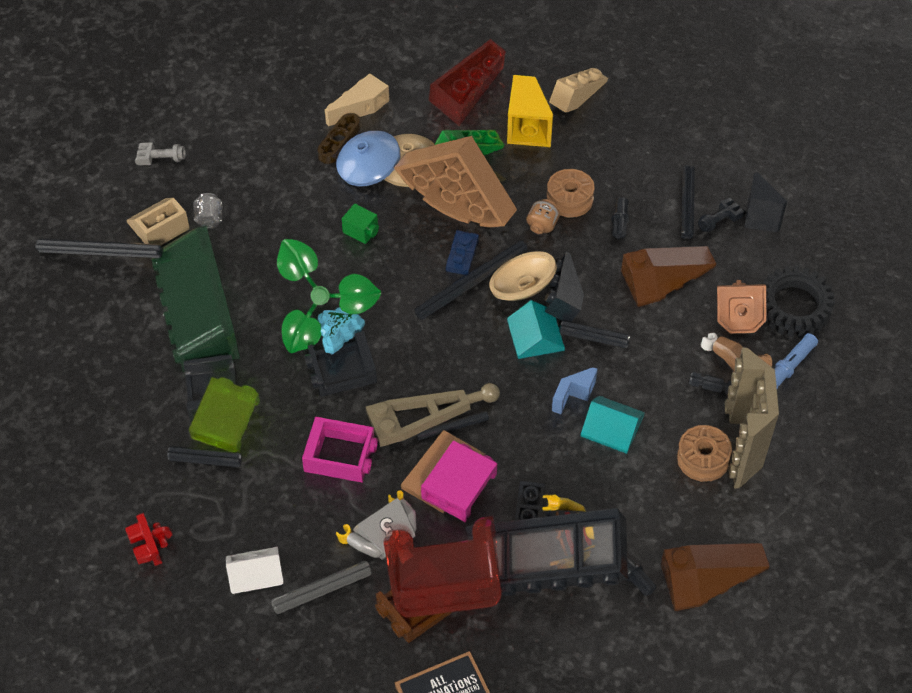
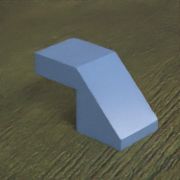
M592 367L562 378L553 397L552 411L562 414L569 395L588 401L596 383L597 369Z

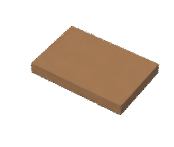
M445 430L442 431L401 484V489L442 513L445 511L421 498V486L452 441L466 444L473 451L485 455L482 451Z

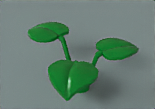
M284 239L281 242L277 258V267L280 274L290 281H298L305 276L313 287L311 300L314 302L306 315L300 310H293L285 317L282 324V339L288 352L295 353L308 349V345L314 346L319 341L321 325L317 319L310 318L317 305L327 303L330 298H340L339 306L342 311L348 314H360L371 308L381 296V291L370 280L359 274H351L343 278L339 284L340 293H330L326 287L317 286L308 274L318 267V258L313 249L305 243L293 239Z

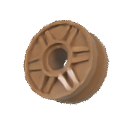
M564 169L558 171L550 177L547 183V200L557 205L560 216L578 217L584 215L593 205L594 182L588 174L580 170Z
M698 425L688 429L682 435L678 446L677 459L678 465L684 474L691 479L707 482L721 478L727 472L732 455V445L724 432L709 425Z

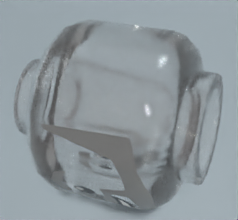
M212 193L199 195L193 203L194 221L207 229L214 228L216 224H219L223 219V202L220 198H217Z

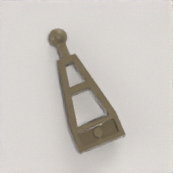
M487 383L481 388V391L467 395L464 390L392 399L366 406V413L372 427H374V433L378 438L379 445L382 447L406 440L470 410L471 403L481 400L488 403L495 402L499 398L500 390L495 384ZM456 403L440 411L436 406L442 404ZM428 408L429 416L403 428L400 427L394 411Z

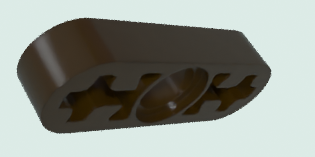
M344 114L318 146V158L322 163L331 164L335 162L343 146L359 132L361 127L360 118L357 114ZM339 135L345 137L341 141L334 140V137Z

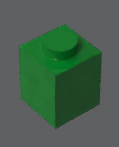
M354 203L342 217L343 233L366 244L371 237H375L378 233L377 214Z

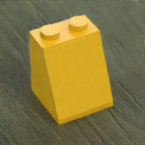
M513 75L508 111L507 144L551 147L553 113L536 77Z

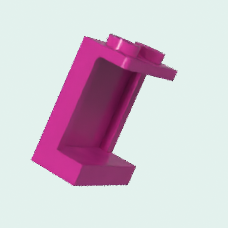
M453 440L422 484L421 498L466 522L471 515V506L489 479H494L497 475V463L491 457L481 455L473 451L468 445L459 444Z

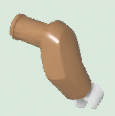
M715 333L708 334L707 338L703 337L701 347L707 351L713 350L735 372V359L740 358L743 347L739 343L725 337L718 338ZM758 355V357L772 367L770 355Z

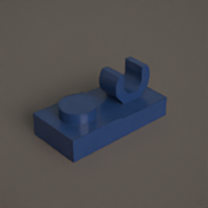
M456 231L446 264L447 272L463 275L469 274L479 241V234Z

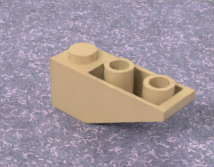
M590 68L558 79L549 103L566 113L575 110L601 88L608 78L602 75L600 70Z
M368 74L351 89L345 91L336 101L327 106L325 109L326 124L328 126L335 125L347 113H354L359 117L375 113L389 102V86L373 75Z

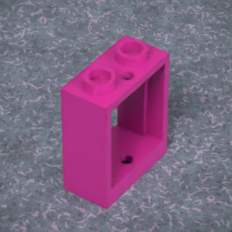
M315 417L302 457L304 472L363 483L365 473L369 474L371 470V452H376L378 438L374 437V427ZM325 437L364 444L358 466L318 459Z

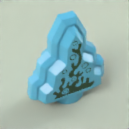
M340 307L335 311L324 310L323 313L319 314L318 321L321 325L322 342L325 352L331 355L343 347L344 342L354 337V333L362 331L365 320L359 314H348L342 311Z

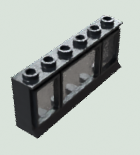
M618 508L466 527L468 534L466 589L475 595L476 598L486 599L490 598L492 594L513 596L516 595V592L520 591L540 593L541 589L549 588L562 591L566 590L567 586L590 588L596 583L617 585L619 581L628 580L626 517Z

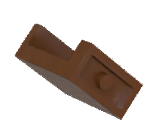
M428 558L419 563V571L386 594H383L381 591L376 593L377 604L375 607L378 613L383 618L387 617L392 623L391 627L394 633L399 638L403 636L408 643L459 608L458 593Z

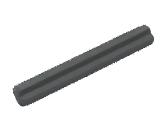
M363 561L272 599L271 604L274 612L280 614L371 575V568L367 561Z

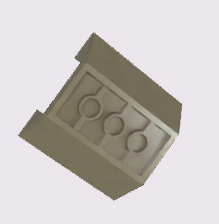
M742 348L740 358L735 359V372H732L731 376L732 386L728 387V399H725V414H729L730 424H740V437L736 438V450H733L732 463L729 464V478L734 480V488H740L763 468L779 415L775 369L748 348Z

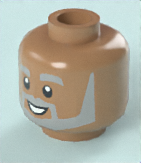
M542 199L541 201L534 202L526 220L534 233H549L554 229L560 213L554 202Z

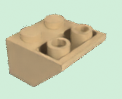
M165 198L127 219V223L145 244L163 245L190 229L186 211L174 198Z

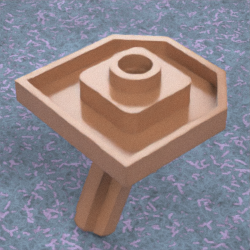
M737 280V283L732 285L717 286L718 323L729 333H755L766 322V284L746 285L741 280Z

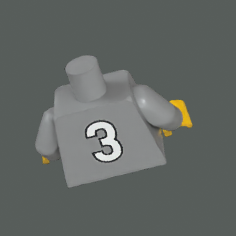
M400 490L397 491L398 498L394 499L391 495H388L389 504L359 523L353 529L354 532H352L349 525L345 524L343 527L347 533L341 535L336 532L340 543L349 544L358 551L374 558L379 557L383 560L393 553L399 563L403 565L414 557L406 543L415 537L417 529L416 512L404 499L403 492Z

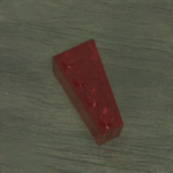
M490 39L430 84L429 101L460 126L503 69L506 51Z

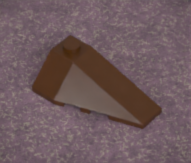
M708 246L648 248L623 254L621 272L639 307L661 301L666 298V294L673 290H679L683 287L684 283L691 279H696L716 267V262Z
M762 543L687 545L664 550L661 567L675 611L700 607L708 603L709 599L718 594L726 593L729 591V588L740 582L744 583L770 567Z

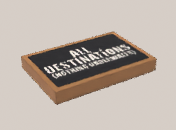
M470 651L395 682L398 693H490Z

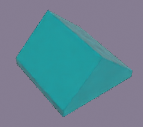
M532 300L507 318L518 359L565 351L556 317L545 312L546 306Z
M598 396L591 401L581 437L627 454L645 412Z

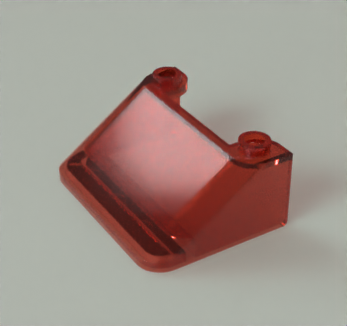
M493 516L482 517L474 523L472 529L474 540L414 548L413 538L408 531L404 529L388 531L383 543L394 607L401 616L409 618L492 607L499 602L501 598V583Z

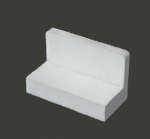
M278 547L226 556V568L232 594L283 584Z

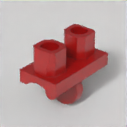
M144 513L137 515L138 522L126 527L125 530L131 544L145 539V544L133 548L138 564L152 560L155 566L162 564L156 544H160L161 548L167 547V540L172 536L171 529L166 526L161 527L160 523L153 524L154 530L151 532Z

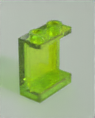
M212 377L189 428L191 438L230 452H239L242 446L240 440L255 405H258L260 402L259 394L250 386L243 385L240 387L234 385L229 379H216Z

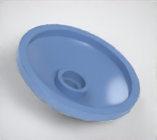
M367 131L358 134L350 139L339 152L336 162L337 171L345 182L354 186H369L378 183L388 177L399 162L401 154L399 144L391 134L383 131Z

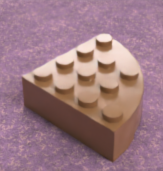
M472 136L407 152L394 167L402 180L412 190L416 188L418 192L425 196L423 198L425 202L458 221L468 224L470 221L480 223V226L500 227L505 226L517 211V208Z

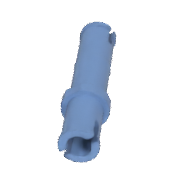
M805 334L804 338L783 360H779L776 363L777 388L786 378H790L793 375L794 369L817 346L818 340L814 335Z

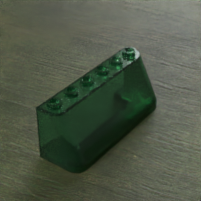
M207 226L196 227L164 246L161 258H151L154 271L159 270L160 274L155 275L158 289L163 288L164 293H160L162 307L168 308V311L164 312L167 326L172 325L173 329L168 331L171 345L176 344L177 349H173L176 364L181 363L183 372H185L183 362L194 358L202 359L217 355H232L233 360L240 358Z

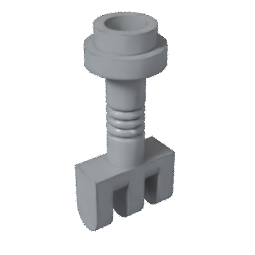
M140 143L135 163L137 165H151L152 159L159 157L173 158L175 162H180L182 159H185L186 150L180 144H174L173 149H155L153 143Z

